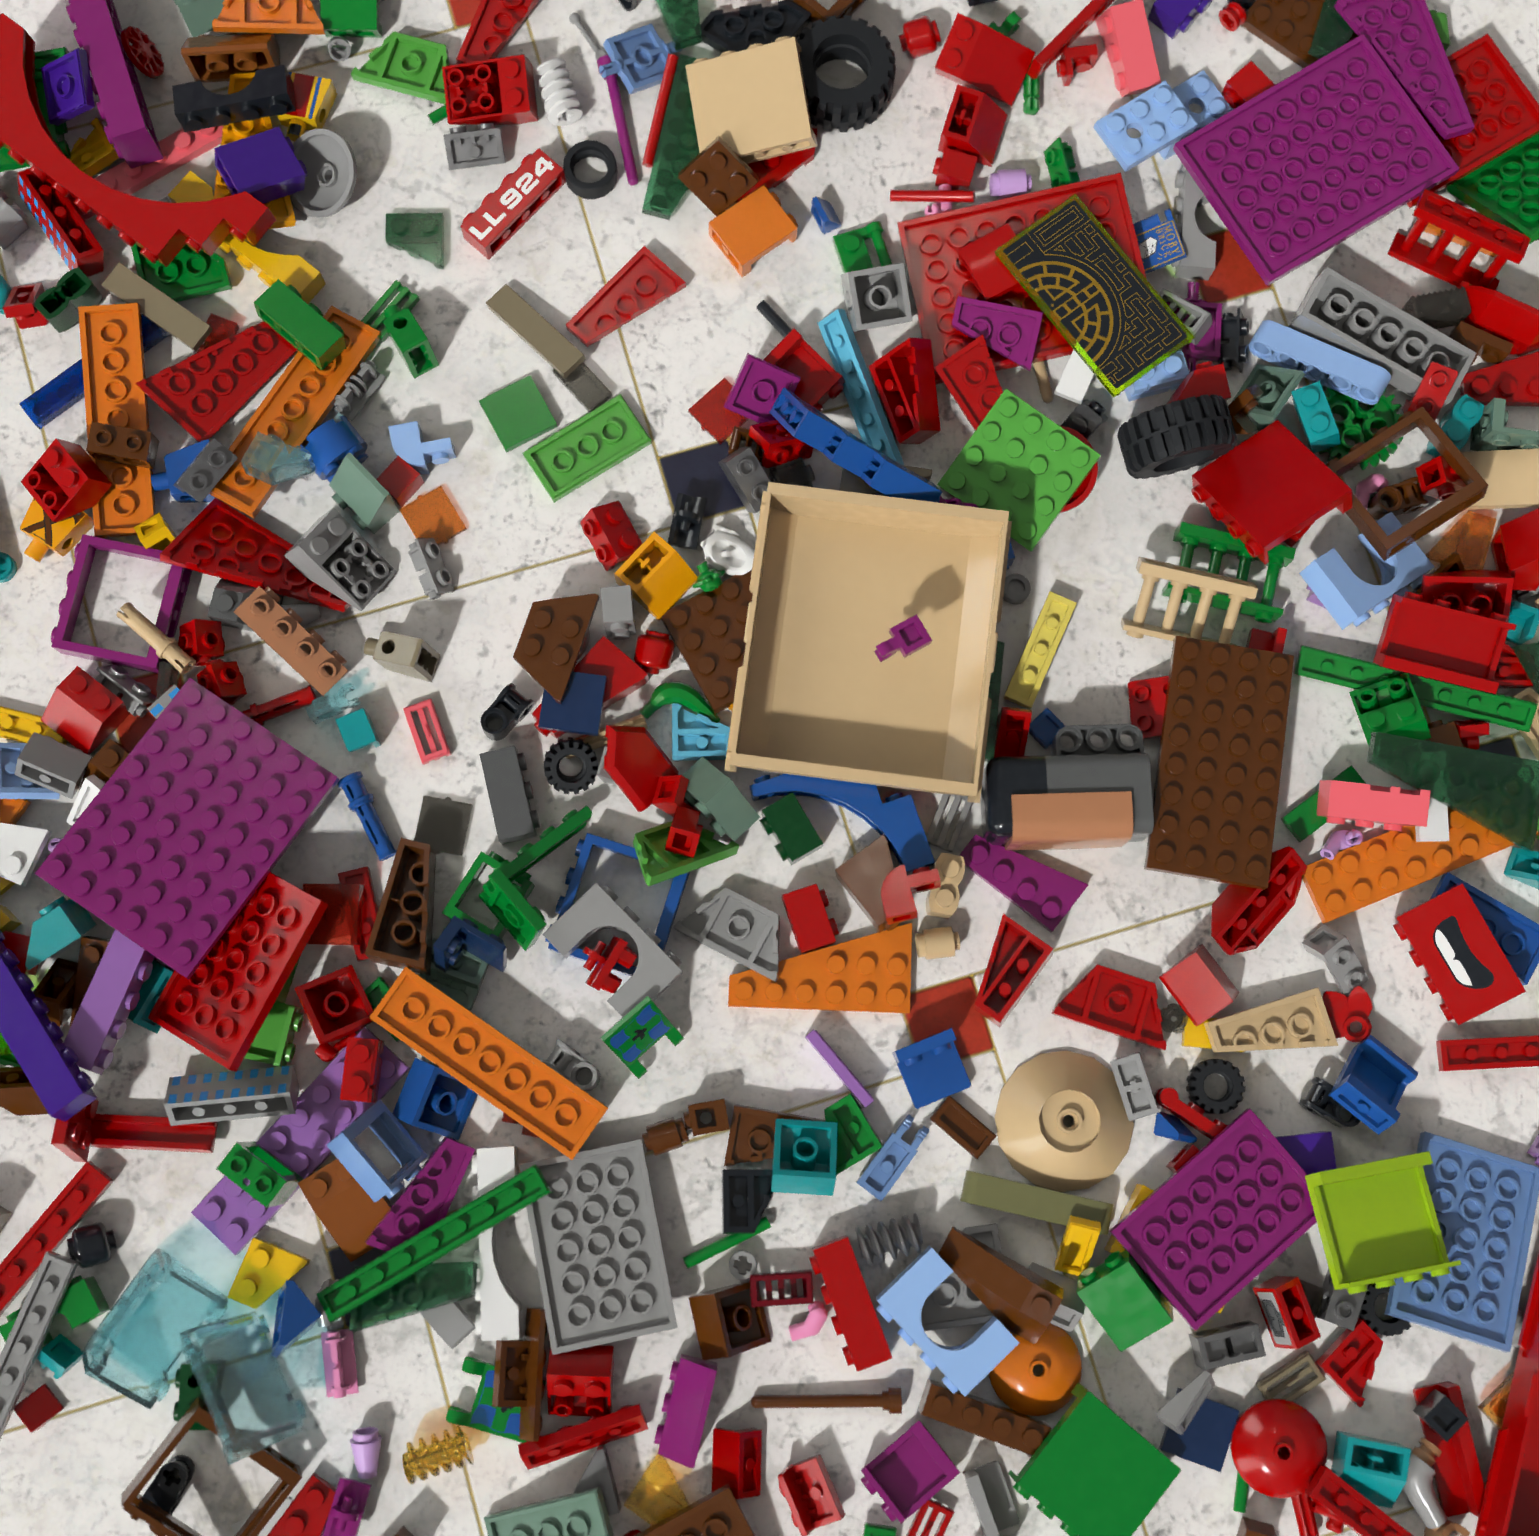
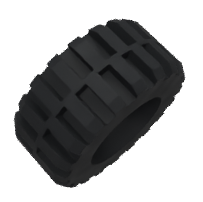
M836 15L827 17L825 22H822L821 19L813 22L811 30L807 27L800 33L797 41L801 47L799 55L812 125L817 126L819 123L823 125V130L827 131L837 128L839 132H848V128L851 127L856 131L864 127V122L868 124L873 123L877 120L878 114H883L887 108L888 101L891 100L896 58L894 51L890 49L891 43L886 36L880 37L881 30L875 25L869 27L867 25L868 21L861 18L856 21L852 20V16L844 15L843 18L836 19ZM848 60L857 64L865 72L867 78L853 88L838 89L825 84L817 76L816 70L828 61Z
M1215 394L1173 401L1169 404L1155 407L1150 411L1140 413V415L1129 419L1128 422H1124L1119 427L1117 434L1127 472L1135 479L1170 475L1205 464L1233 450L1237 442L1227 401Z

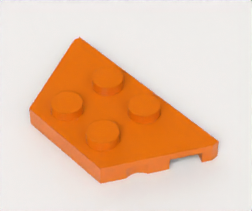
M224 0V7L221 13L212 22L214 32L325 35L324 26L310 0Z

